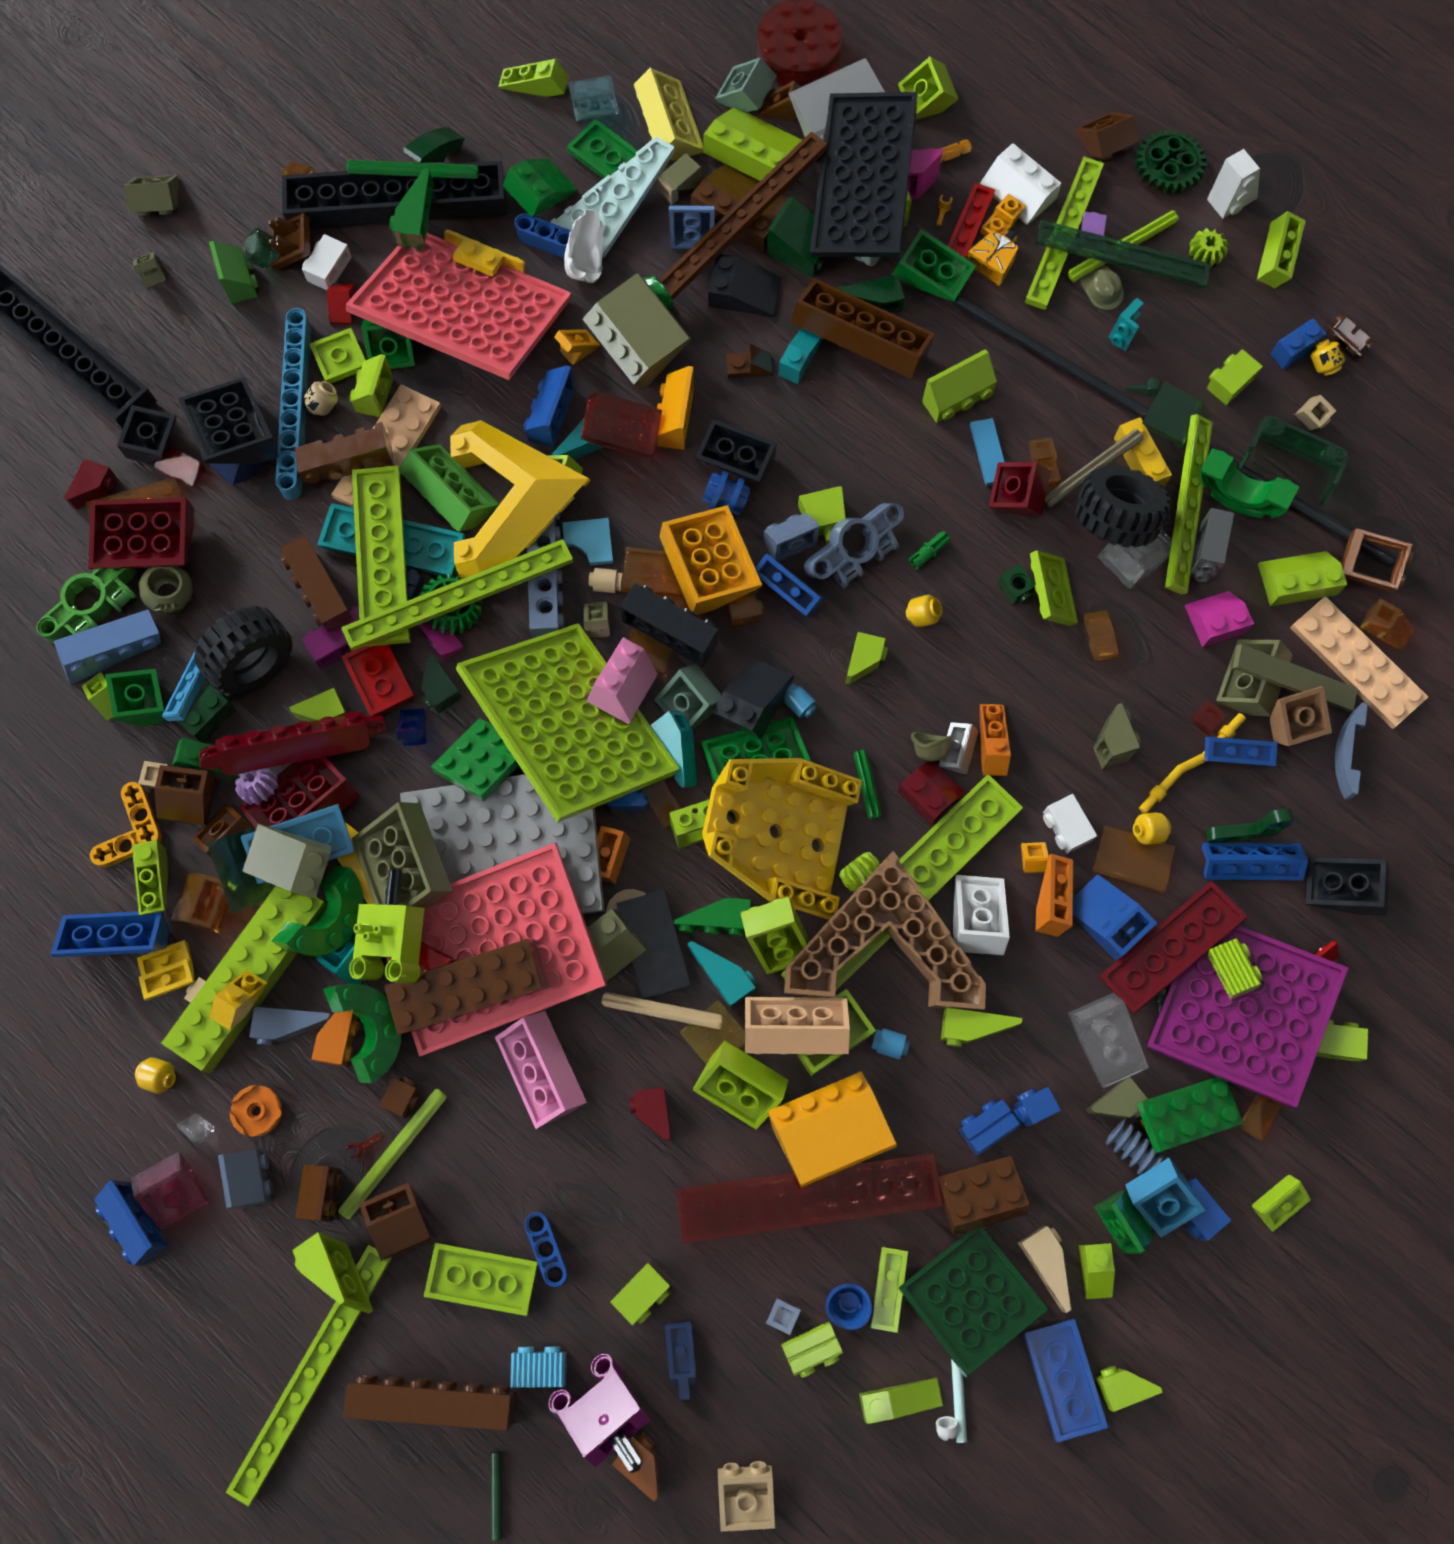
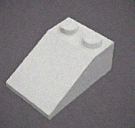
M955 875L953 940L958 947H961L963 952L1004 955L1010 938L1004 879Z

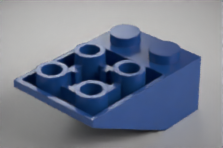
M1098 874L1073 897L1072 917L1115 961L1127 953L1157 924L1138 903Z

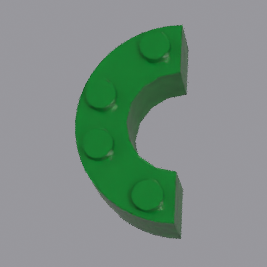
M1213 448L1200 470V481L1204 488L1208 486L1212 491L1210 496L1223 506L1237 513L1255 518H1263L1264 515H1271L1272 518L1284 514L1300 487L1288 479L1279 477L1269 482L1251 479L1236 468L1234 457L1229 456L1224 451Z
M334 866L320 883L325 893L326 903L324 912L318 921L307 927L303 924L287 922L271 941L284 950L309 956L326 955L342 947L354 934L359 904H363L362 887L351 867Z
M343 984L324 988L323 990L332 1012H352L363 1023L365 1030L364 1045L360 1052L351 1059L360 1083H373L377 1081L394 1063L401 1043V1035L397 1034L388 998L378 990L362 984Z

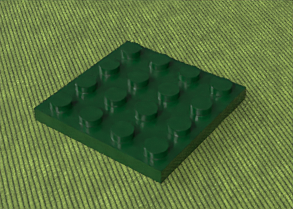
M983 1227L967 1232L898 1288L965 1377L974 1372L1048 1310Z

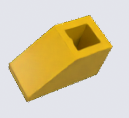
M246 970L215 995L209 1017L228 1030H231L246 1017L266 988L267 982Z

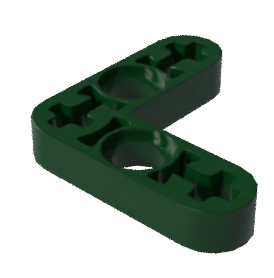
M1292 809L1274 810L1258 822L1208 828L1205 830L1207 842L1220 843L1272 837L1291 825L1294 819Z

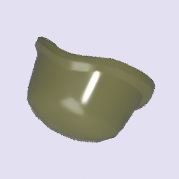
M913 732L911 734L916 755L920 759L938 761L948 755L953 735L941 736L922 732Z

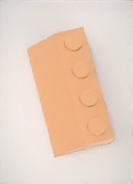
M745 997V1053L849 1054L850 1026L847 998Z

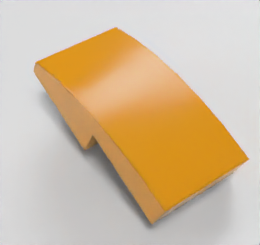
M1008 194L995 208L994 214L981 227L980 233L987 236L992 231H996L1003 236L1020 217L1026 205Z

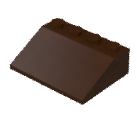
M724 164L704 178L691 194V206H714L716 225L760 181ZM781 194L737 238L759 252L764 253L767 249L768 229L789 197Z

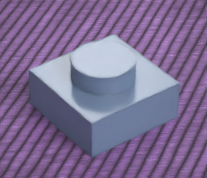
M776 1298L766 1324L790 1335L801 1310Z

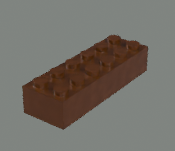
M815 278L796 301L791 320L792 324L799 326L801 329L810 331L823 339H827L842 348L853 351L911 379L927 357L935 333Z
M524 939L421 973L418 980L412 984L394 982L384 986L398 1035L410 1034L549 988L535 939Z
M364 1374L356 1377V1380L347 1383L343 1418L508 1430L514 1421L516 1391H510V1386L494 1385L491 1389H483L484 1384L468 1383L464 1387H457L456 1381H441L437 1385H431L430 1379H415V1381L405 1383L404 1377H388V1379L379 1381L377 1375Z

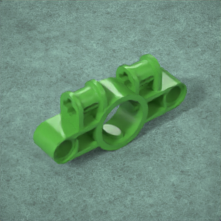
M137 568L96 569L91 574L81 573L71 577L62 587L61 601L37 622V632L46 641L54 644L55 640L67 637L70 634H76L97 627L96 622L104 619L110 613L112 607L120 613L122 611L121 608L127 602L137 598L126 586L136 575ZM96 586L101 591L99 601L95 602L93 607L88 610H78L74 606L76 595L86 587ZM54 628L53 632L48 633L50 629Z

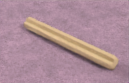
M605 992L602 998V1004L605 1007L714 1029H721L723 1025V1016L720 1014Z

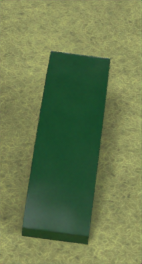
M449 127L438 128L414 139L404 147L403 152L420 163L444 162L447 154L460 153L465 138Z

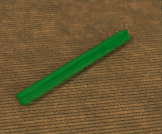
M347 160V171L352 174L419 176L424 168H429L432 177L477 179L479 176L477 165Z

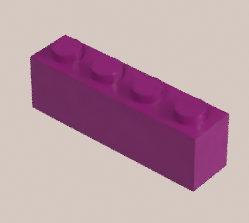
M359 605L348 610L353 618L352 620L330 632H327L324 626L319 629H313L302 638L303 643L320 669L351 652L341 627L360 620Z

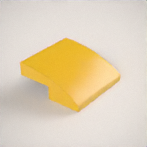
M185 940L169 945L166 949L151 952L137 958L141 973L139 981L145 1001L194 983L189 945Z

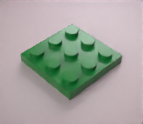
M479 718L431 768L437 775L484 802L519 764L494 726Z

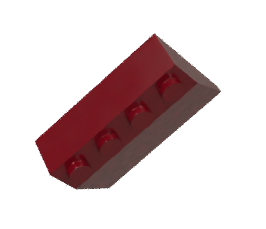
M186 497L91 501L88 568L91 570L186 566L194 530V507Z
M326 757L289 764L276 775L278 778V788L273 790L275 795H270L268 801L262 800L259 805L255 803L250 805L244 802L238 808L257 829L258 823L270 827L339 804L342 812L360 795Z

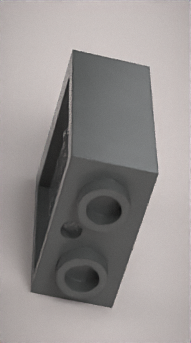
M1215 508L1209 510L1198 527L1190 577L1195 578L1199 582H1211L1225 563L1234 513Z

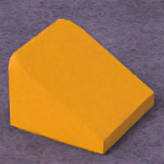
M1046 842L1021 843L1024 873L1045 872L1049 857Z

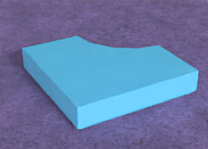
M608 518L563 522L564 541L567 547L582 551L588 558L590 566L613 564Z

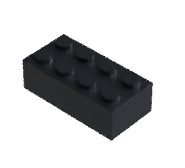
M635 583L620 606L623 623L701 667L705 666L718 645V629L714 623L707 619L702 621L695 617V613L687 608L681 609L677 607L666 596L659 597L646 585L640 586Z

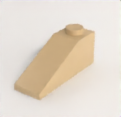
M1042 1226L1019 1241L1018 1245L1061 1312L1067 1313L1071 1310L1063 1249L1059 1244L1062 1240L1054 1228L1049 1229L1048 1226Z

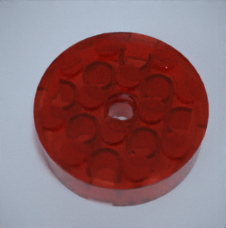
M812 0L782 1L770 8L759 23L757 31V58L761 57L777 76L776 79L779 84L785 86L795 81L803 87L829 75L838 67L843 36L841 24L830 9Z

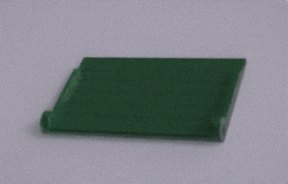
M1164 381L1142 424L1175 442L1177 448H1182L1188 438L1190 418L1192 415L1200 414L1204 401Z
M254 826L207 843L231 914L265 901L275 888L274 884L267 881L258 884L255 876L243 872L247 854L241 836L254 832Z

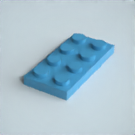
M339 804L270 826L331 845L332 849L328 860L355 852ZM256 831L241 836L247 856ZM255 877L258 884L266 882Z

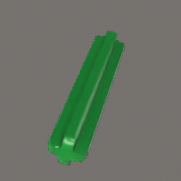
M858 750L854 753V759L859 779L862 780L861 789L867 815L870 820L878 819L881 817V810L866 750Z

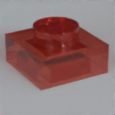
M1208 700L1191 720L1209 735L1227 715Z

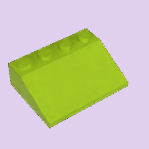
M734 107L716 118L706 130L703 139V153L761 181L802 140Z

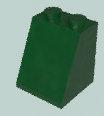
M790 196L768 229L767 255L813 278L817 271L820 272L826 262V257H811L810 253L815 215Z

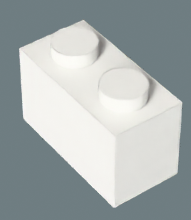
M324 234L321 240L315 244L314 251L310 257L303 263L302 271L307 282L325 290L333 283H336L352 258L348 245Z
M1073 794L1047 806L1043 812L1045 824L1048 828L1053 829L1056 834L1055 840L1061 850L1064 849L1066 854L1091 843L1097 837Z

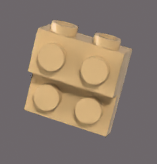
M755 1461L750 1464V1467H739L736 1463H727L723 1468L718 1469L721 1532L775 1528L772 1466H766V1463L762 1461Z

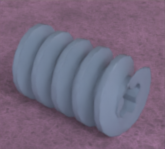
M1123 1119L1109 1134L1105 1144L1108 1146L1116 1143L1113 1152L1116 1153L1123 1150L1121 1159L1124 1160L1131 1157L1129 1167L1138 1164L1137 1174L1140 1175L1158 1165L1163 1160L1165 1154L1159 1153L1155 1155L1156 1153L1152 1146L1147 1148L1149 1140L1147 1138L1140 1140L1141 1132L1136 1131L1132 1133L1133 1125L1128 1124L1124 1126L1126 1119Z

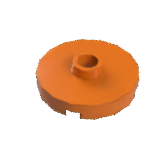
M252 1085L242 1089L233 1098L231 1103L230 1119L233 1127L241 1134L250 1137H260L272 1132L282 1117V1103L279 1095L272 1089L262 1085ZM256 1107L261 1108V1113L258 1116L254 1115Z

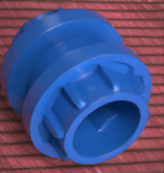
M723 471L721 475L715 472L712 473L702 497L703 501L709 504L708 509H715L716 505L721 507L728 505L731 514L741 515L751 490L749 486L744 484L745 479L739 477L735 483L727 479L728 472Z

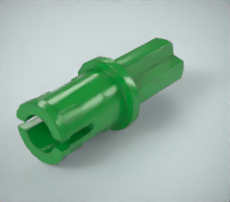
M942 531L928 543L924 542L922 544L923 547L908 559L912 567L919 570L928 560L937 556L936 553L950 541L948 534Z

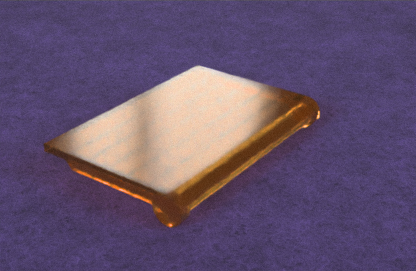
M1104 825L1092 872L1164 893L1167 887L1175 846L1166 843L1141 844L1134 834Z

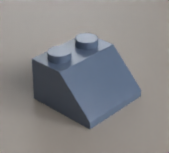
M807 513L795 514L781 524L774 523L764 530L763 541L771 556L780 562L816 546L819 525Z
M254 1149L218 1155L226 1208L245 1209L272 1202L273 1184L270 1179L268 1180L266 1172L269 1169V1160L262 1150Z

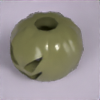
M178 566L149 567L142 575L138 585L140 598L143 603L161 615L182 611L191 601L193 595L190 576ZM167 588L175 590L171 595L161 596L162 591Z

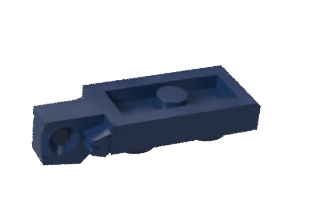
M691 1321L665 1324L669 1378L672 1387L678 1386L679 1400H689V1385L696 1384Z

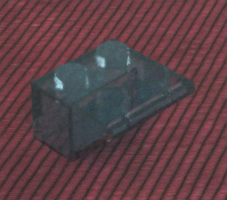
M611 75L568 82L576 121L619 114Z

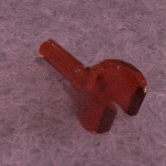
M378 1132L362 1142L349 1143L346 1149L354 1146L357 1147V1153L350 1158L361 1157L364 1154L365 1148L382 1138L381 1133Z

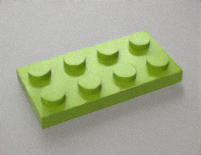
M435 1243L424 1297L528 1316L538 1262Z

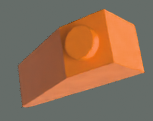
M1050 854L1036 907V931L1058 937L1072 927L1073 860Z

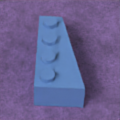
M149 610L54 641L60 663L70 686L161 644L159 632Z

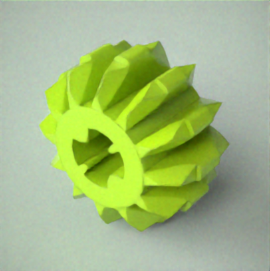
M1208 228L1203 230V232L1198 231L1189 244V255L1194 256L1193 262H1201V267L1205 264L1210 268L1214 263L1218 265L1228 251V240L1223 239L1224 233L1217 234L1216 229L1210 232Z
M865 852L842 869L839 876L843 884L850 891H856L880 864L871 852Z

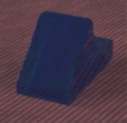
M425 708L400 711L396 735L397 740H402L403 746L426 744Z

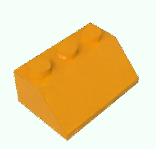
M692 366L667 374L666 382L661 383L660 397H663V400L657 406V417H660L659 424L655 423L653 437L657 438V446L682 450L685 448L694 393V372Z

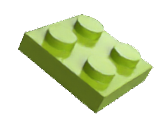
M352 328L309 344L324 380L330 384L356 374L362 368L363 362L366 361Z

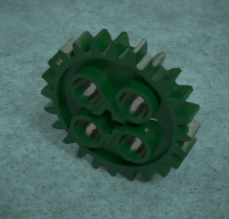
M1169 128L1166 129L1164 134L1160 129L1156 135L1151 132L1148 138L1143 139L1135 156V167L1138 168L1137 175L1143 174L1141 181L1148 180L1147 187L1155 185L1156 192L1162 188L1163 194H1166L1167 190H1171V193L1175 195L1177 189L1184 193L1185 188L1191 190L1193 184L1197 185L1205 172L1204 170L1207 166L1205 163L1207 156L1203 155L1205 149L1198 148L1200 141L1192 142L1193 135L1187 138L1186 131L1181 135L1178 134V129L1171 133Z

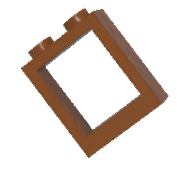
M1358 528L1354 529L1350 534L1341 562L1345 578L1371 587L1394 592L1404 584L1406 574H1403L1405 566L1410 564L1413 557V552L1411 551L1412 544ZM1362 542L1399 552L1389 582L1352 572Z

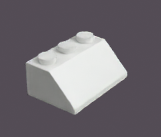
M1013 143L997 157L980 182L981 185L995 189L993 197L999 202L1010 194L1025 204L1026 208L1019 219L1026 225H1029L1057 199L1061 186L1060 181Z

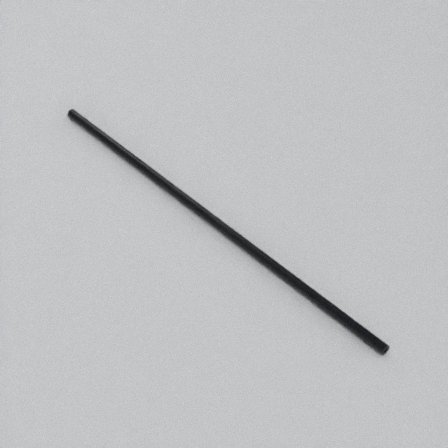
M958 294L954 302L947 300L1187 444L1188 431ZM1209 445L1208 455H1209V453H1210V451H1211L1212 448H1213V449H1216V448H1214L1213 446ZM1234 460L1236 468L1247 477L1257 481L1269 482L1268 479ZM1294 496L1289 507L1344 540H1349L1353 530ZM1366 542L1361 543V550L1389 567L1397 558L1379 546Z

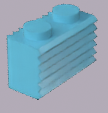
M547 1346L544 1352H534V1347H518V1352L511 1353V1387H565L567 1352H560V1346Z

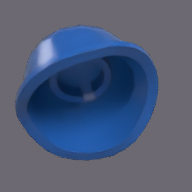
M846 1283L837 1286L830 1292L826 1299L825 1309L827 1316L836 1326L854 1330L863 1327L868 1322L872 1312L870 1297L864 1288L857 1284Z

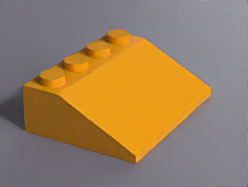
M728 505L662 523L660 540L687 605L695 615L713 611L762 586Z
M862 1071L768 1110L772 1129L801 1188L897 1147L874 1093Z

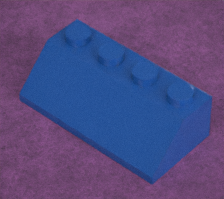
M139 911L63 915L51 956L71 957L156 952L166 949L170 927L163 911L142 916L139 915Z

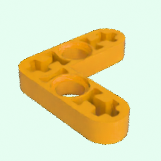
M129 782L121 789V797L133 830L96 845L90 852L92 863L101 868H107L132 858V848L128 852L123 853L120 850V845L126 840H130L132 845L148 842L144 839L147 837V832L142 827L147 826L148 831L154 834L151 836L152 841L157 840L161 843L162 834L146 790L137 782ZM133 789L137 791L135 796L137 798V801L140 802L138 804H136L135 800L129 796L132 794L131 790ZM141 809H146L147 817L143 821H137L135 818L136 813ZM102 851L109 853L105 855L104 861L98 859Z

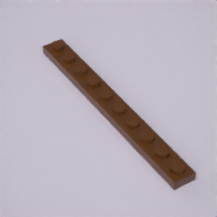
M811 131L658 280L665 286L672 301L828 149V145L824 140Z

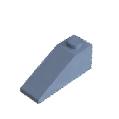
M254 1007L249 1037L257 1040L258 1045L272 1046L273 1042H283L324 1026L332 1017V1014Z

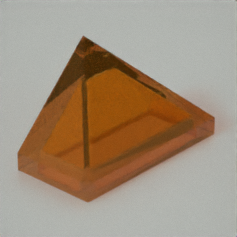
M1257 1094L1242 1120L1243 1124L1239 1125V1127L1259 1141H1263L1283 1104Z

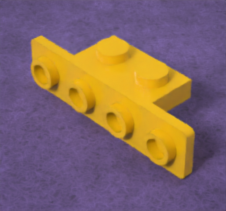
M446 229L444 232V239L459 246L453 253V261L492 277L502 264L525 273V262L451 230Z

